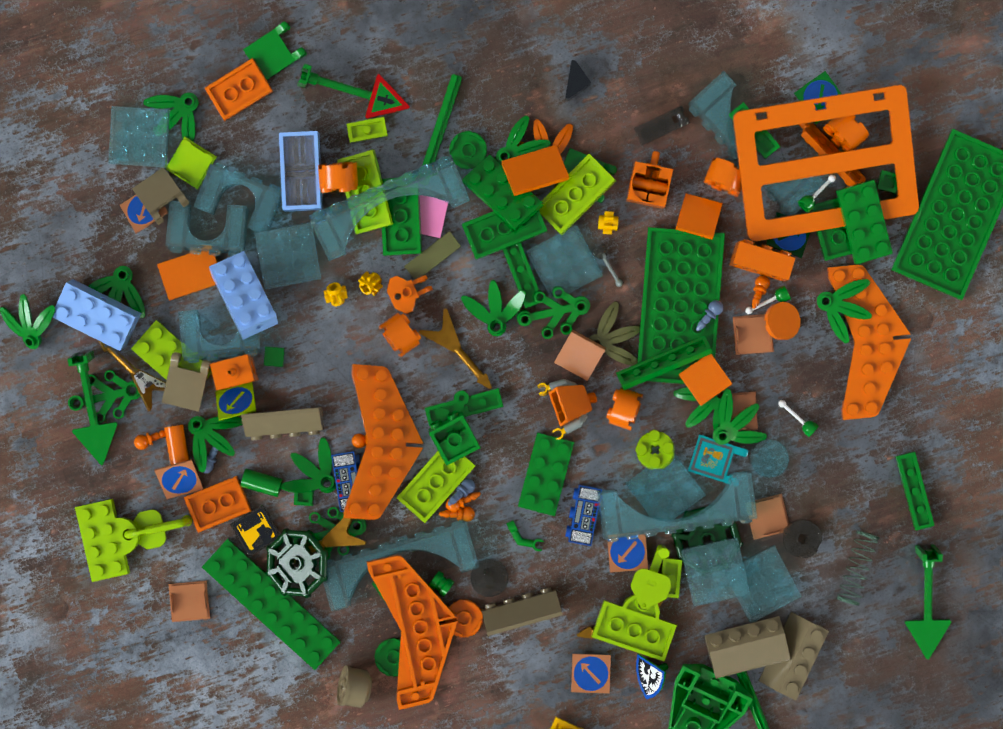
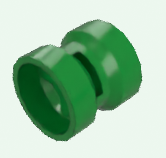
M438 571L429 583L431 589H437L439 594L444 597L455 581L450 578L447 579L444 577V573Z

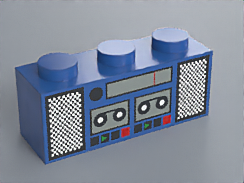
M356 451L331 455L340 512H344L358 466L361 463L360 455H356Z
M581 484L578 485V488H574L572 499H576L575 506L570 508L569 518H572L571 526L567 525L565 537H568V542L587 546L592 545L602 493L601 488Z

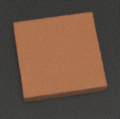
M572 329L554 363L588 381L606 348Z

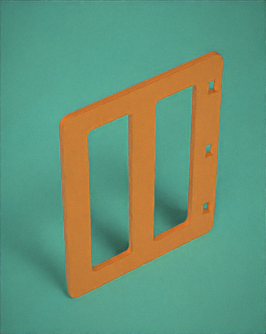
M893 85L742 110L734 114L733 123L747 235L752 241H762L845 226L840 207L765 219L761 187L767 184L893 163L895 165L898 195L896 198L880 200L884 220L914 215L918 212L919 202L907 90L904 86ZM884 92V99L874 100L873 94ZM825 102V109L815 110L814 104ZM882 110L889 111L892 136L890 144L765 165L758 164L755 133L757 131ZM767 112V118L756 120V113Z

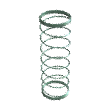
M856 531L857 534L872 540H879L880 538L862 531ZM837 594L836 599L857 606L860 605L859 602L839 596L848 594Z

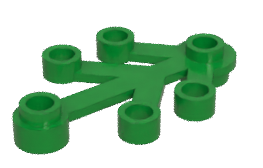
M555 286L552 290L553 296L557 299L562 298L570 303L561 305L546 296L542 290H537L533 295L535 301L544 303L551 308L532 313L523 309L517 313L516 319L521 326H528L534 320L553 316L547 326L541 330L542 336L545 339H550L553 336L554 328L564 313L571 312L566 322L560 325L561 332L568 335L571 333V326L577 317L589 311V300L584 296L574 297L565 292L561 286ZM557 289L562 290L560 295L555 294ZM537 294H542V299H537ZM583 303L584 307L579 309L577 308L578 304ZM523 316L528 317L526 322L521 320ZM564 326H569V330L563 331ZM546 330L551 331L549 335H544Z
M108 370L104 373L105 380L113 381L123 389L114 390L99 381L96 375H89V378L92 376L95 379L91 386L104 392L93 395L94 403L105 401L99 412L96 413L97 416L98 414L103 415V420H98V423L106 421V414L116 398L124 396L119 407L113 410L114 418L121 419L125 416V410L131 400L140 397L134 381L126 382L118 377L113 370ZM109 372L113 373L114 377L111 380L107 377V374ZM131 387L136 388L135 394L130 392ZM79 395L72 396L68 400L69 408L74 411H79L86 405L85 397L82 398ZM76 399L80 400V406L78 407L74 404ZM118 409L122 411L120 417L116 415Z
M330 507L327 511L330 518L343 519L344 514L337 507ZM331 509L337 511L336 516L330 514ZM312 512L309 515L311 523H318L328 529L314 533L313 535L317 540H322L336 526L334 523L323 518L318 512ZM313 514L318 515L317 521L312 520L311 516ZM353 519L348 529L349 534L354 537L363 534L367 528L366 521L364 519ZM358 522L360 529H355L353 527L354 523ZM294 538L295 544H298L299 538ZM345 546L347 548L345 553L340 551V547H338L337 551L340 555L344 556L348 554L350 546ZM325 547V548H324L325 550H328V552H329L328 557H327V560H328V559L330 558V556H331V551H332L333 547Z

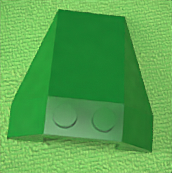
M683 664L674 683L668 729H728L746 713L753 700V696L734 678L725 676L716 679L713 669L704 664Z

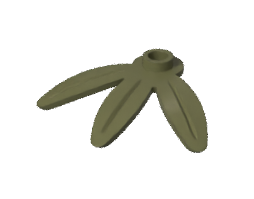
M613 302L604 312L597 334L590 336L589 339L600 341V345L606 348L604 352L612 359L626 365H636L637 358L613 344L624 342L640 332V327L628 326L608 333L616 320L619 309L618 302Z

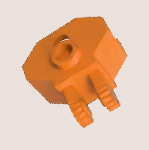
M427 275L413 281H406L399 276L389 279L387 293L395 309L405 314L414 311L416 299L433 290L432 286H427L417 292L414 286L425 282L428 279ZM401 294V298L396 300L395 295Z

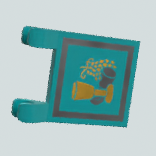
M699 435L688 471L738 486L739 479L727 476L733 454L747 457L748 450L728 443L721 445L712 438Z

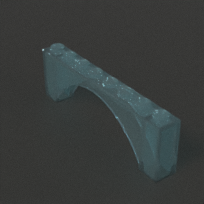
M723 71L694 97L688 105L690 106L689 111L695 117L699 116L703 120L702 125L705 129L713 131L716 135L714 137L720 145L724 144L729 149L727 151L728 154L735 160L736 158L738 159L735 132L732 120L728 114L731 113V97L736 84ZM820 176L767 184L763 185V187L767 191L766 195L768 198L780 205V211L785 216L795 215L802 209L798 201L805 195L812 196L825 181Z
M452 156L441 157L433 163L422 165L419 169L406 172L398 178L387 180L384 184L371 187L363 193L352 195L342 202H336L328 208L317 210L309 215L311 225L328 260L331 261L347 254L345 251L346 244L356 224L368 211L386 200L404 195H425L443 200L451 204L452 208L470 201Z
M750 471L729 473L730 478L726 486L711 504L696 514L680 519L666 520L649 517L627 505L618 496L616 489L598 491L596 493L602 538L608 542H616L621 537L636 539L638 535L646 534V537L656 536L657 532L665 531V534H673L678 529L693 531L695 527L703 526V529L714 528V524L722 523V526H730L735 521L750 523L752 519L757 518L752 473Z
M462 520L451 523L452 526L448 528L439 526L433 528V532L428 534L425 531L414 534L415 537L407 539V537L399 538L395 544L389 545V542L378 545V549L375 550L370 548L360 550V554L355 556L352 553L341 556L342 560L335 562L334 559L327 560L328 579L323 584L331 611L335 612L352 607L351 600L359 582L368 572L366 561L387 557L404 551H425L451 561L460 568L461 573L480 568L467 522L463 523Z

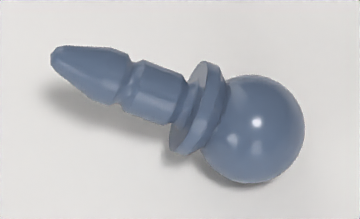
M718 300L710 302L708 309L705 310L707 314L699 321L696 331L703 329L711 318L716 319V315H720L723 312L724 306L722 302Z
M213 446L209 455L207 454V466L203 473H210L214 468V463L217 461L215 457L219 450Z
M464 479L460 486L456 488L457 492L450 497L448 506L455 504L460 498L467 497L468 494L472 493L475 490L474 481Z

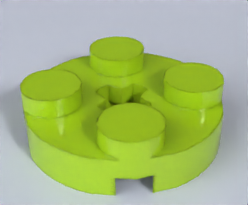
M652 430L643 435L635 449L641 464L652 470L667 467L673 461L675 455L674 443L671 438L657 430ZM659 446L658 450L660 453L652 455V448Z

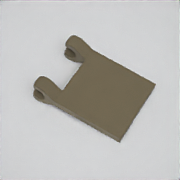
M164 167L132 188L157 225L164 222L158 210L175 198L178 199L183 207L189 204V201Z
M174 352L171 356L162 403L199 412L211 361H202L200 372L178 367L181 354Z

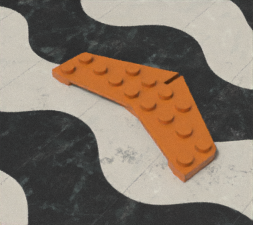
M864 266L827 268L828 278L834 291L853 281L863 279L870 281V285L863 291L843 300L863 307L872 314V317L870 319H857L844 315L854 339V348L841 412L842 420L875 417L882 408L911 338L893 340V336L911 334Z
M353 364L351 375L356 388L367 445L344 507L343 518L376 520L385 511L423 449L422 447H407L406 443H424L389 370L383 366Z
M396 554L366 561L369 574L401 630L396 696L398 709L402 710L427 704L434 698L457 619L444 623L439 622L457 617L403 556Z

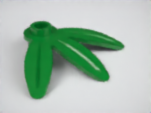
M185 93L180 98L169 95H156L144 100L143 104L148 107L158 109L174 108L158 124L155 131L156 136H161L168 132L183 117L182 138L185 136L194 142L195 119L193 111L196 110L199 104L195 94ZM191 99L192 104L186 105L185 101Z
M528 116L522 117L514 125L507 139L506 147L498 150L496 160L501 165L504 153H507V159L550 146L551 142L549 140H533L518 146L529 124Z
M119 266L115 269L113 276L98 279L88 286L100 293L112 287L108 297L120 303L124 292L130 307L142 313L140 318L145 317L142 299L131 283L133 273L130 268ZM121 272L126 273V277L124 279H121L119 277Z
M868 279L850 282L833 294L823 292L817 298L818 307L821 310L827 311L832 330L844 343L849 342V334L838 312L857 319H870L872 317V314L863 307L843 301L870 285ZM824 298L829 299L828 305L823 303Z
M491 280L488 290L490 313L478 301L466 295L461 297V301L472 315L488 324V332L491 335L498 337L505 333L507 328L506 322L510 321L520 311L527 292L525 290L518 292L508 302L502 312L500 289L496 281ZM500 324V329L496 331L494 329L495 325Z
M22 294L18 306L21 324L5 307H0V312L7 326L14 333L23 337L25 345L30 349H36L42 341L41 334L52 321L55 307L53 305L47 307L32 324L29 302L26 295Z
M688 388L678 389L673 392V395L677 398L697 401ZM716 395L702 406L699 405L688 417L685 423L686 427L689 428L700 423L713 409V430L720 426L719 406L721 398H718ZM724 433L720 434L719 437L723 438Z
M725 389L719 406L720 426L713 431L714 441L723 445L727 444L730 440L744 444H753L767 438L765 433L752 430L738 431L754 418L759 409V404L756 403L747 407L731 421L733 398L731 390ZM722 433L726 434L724 438H720L719 435Z
M195 416L190 419L188 429L194 434L193 455L200 472H205L207 466L205 439L222 453L229 456L235 455V451L230 443L219 433L213 431V429L222 430L242 426V418L232 417L219 421L218 417L205 420L201 416ZM199 422L200 426L198 428H194V424Z
M322 437L319 441L318 460L320 470L307 458L294 452L290 455L298 469L312 480L299 479L284 482L280 485L282 490L292 493H306L320 489L323 493H331L336 489L335 477L331 475L332 454L325 437ZM329 481L331 482V485L329 487H325V482Z

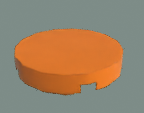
M788 302L772 304L765 314L766 330L776 340H788L798 333L801 319L799 312L792 304Z
M459 599L448 607L457 617L445 620V622L457 619L453 635L469 637L475 635L480 630L483 623L481 608L474 601Z

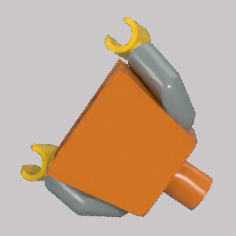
M566 379L550 382L549 385L540 383L537 386L538 388H546L539 395L546 396L549 393L559 425L564 427L553 430L552 433L557 430L562 433L561 437L556 438V440L562 439L565 433L569 434L580 428L588 418L587 413L592 411L591 404L597 402V396L594 392L587 393L585 386L577 385L575 382Z

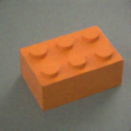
M747 239L735 243L729 266L783 282L789 280L795 262V257H791L792 253L783 250L775 252L772 251L773 247L767 245L758 247L754 245L755 242Z

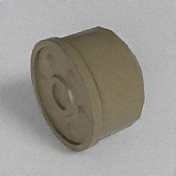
M348 665L343 667L337 688V704L339 706L346 705L361 708L368 702L372 689V678L368 670L352 668Z

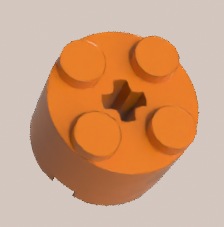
M855 115L831 119L823 127V130L832 137L830 141L837 148L841 146L843 151L857 149L869 136L866 127L861 122L858 123L855 120Z
M713 158L704 183L717 191L722 192L723 189L728 191V194L738 197L742 190L738 167L727 160Z
M357 162L318 165L321 193L337 190L339 192L357 190Z
M396 313L378 326L379 329L383 328L385 330L382 334L392 349L401 352L398 354L399 357L404 356L418 346L421 339L416 329L412 330L408 325L410 321L404 313L402 315Z
M622 387L620 390L616 389L612 398L615 401L613 408L609 407L606 416L609 424L631 431L632 427L629 425L630 423L634 424L641 406L638 399H643V394L629 389L623 390Z

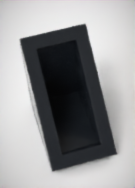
M576 60L571 61L565 96L566 101L571 100L591 85V81Z

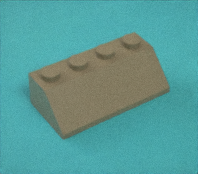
M322 407L241 415L245 436L251 437V440H261L264 435H270V439L282 438L281 434L289 433V437L301 436V432H308V435L320 434V430H324Z
M547 587L541 589V593L533 595V592L522 594L520 599L515 600L514 597L504 599L502 604L496 605V602L484 605L485 608L482 609V615L487 635L491 636L562 616L556 589Z
M791 612L783 628L790 660L765 666L758 681L791 699L797 700L829 630Z
M779 616L705 635V643L716 679L790 660L788 645Z

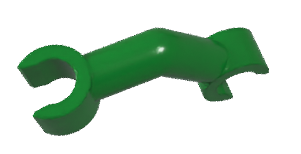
M513 520L506 523L517 545L532 547L535 551H542L541 548L535 547L536 542H544L541 538L534 540L522 538Z

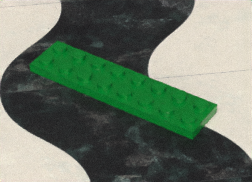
M229 538L202 566L210 576L314 670L341 642L291 595H281V591L270 577L266 576V572Z

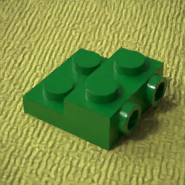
M454 411L447 415L448 419L445 421L437 420L431 423V428L428 429V433L446 466L481 448L463 412L458 413Z

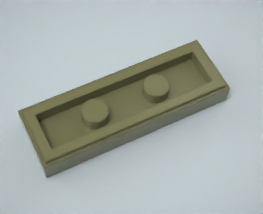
M449 231L404 267L415 280L431 271L458 250L461 245Z

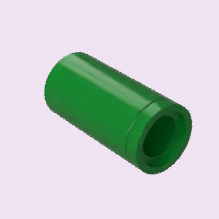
M246 468L242 477L241 487L278 497L283 479Z

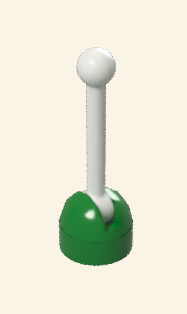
M830 175L828 180L812 196L805 195L798 201L799 206L804 211L810 212L815 206L814 199L831 182L836 180V176Z
M782 286L776 290L774 297L759 303L755 309L747 307L745 311L747 314H752L754 310L775 300L786 302L791 298L786 287Z
M785 400L779 401L780 407H784L803 424L802 431L807 437H810L819 427L813 421L805 422L786 405Z

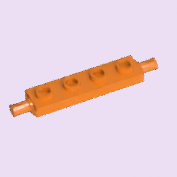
M813 123L798 124L803 129L801 136L818 155L840 152ZM858 169L837 173L848 186L866 181V178Z

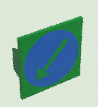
M824 71L794 94L799 101L842 93L827 72ZM825 102L814 104L815 110L826 108Z

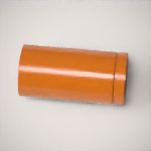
M183 425L165 427L164 431L170 465L189 460Z

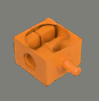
M652 152L650 163L635 161L626 198L627 202L660 209L665 208L673 169L658 165L660 152Z
M252 354L210 364L216 390H223L259 380Z

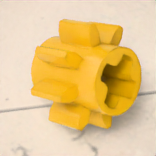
M604 211V215H599L598 229H603L602 234L612 235V230L617 231L619 217L614 216L612 211Z
M366 271L358 280L360 290L366 295L372 293L375 296L383 287L381 277L375 272L369 274Z
M337 282L329 284L326 288L327 290L323 291L326 303L331 302L332 306H340L348 298L345 285L341 286Z

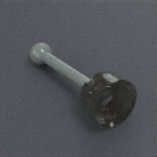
M603 243L591 250L595 258L604 261L616 281V286L621 287L623 281L617 277L606 258L608 250Z

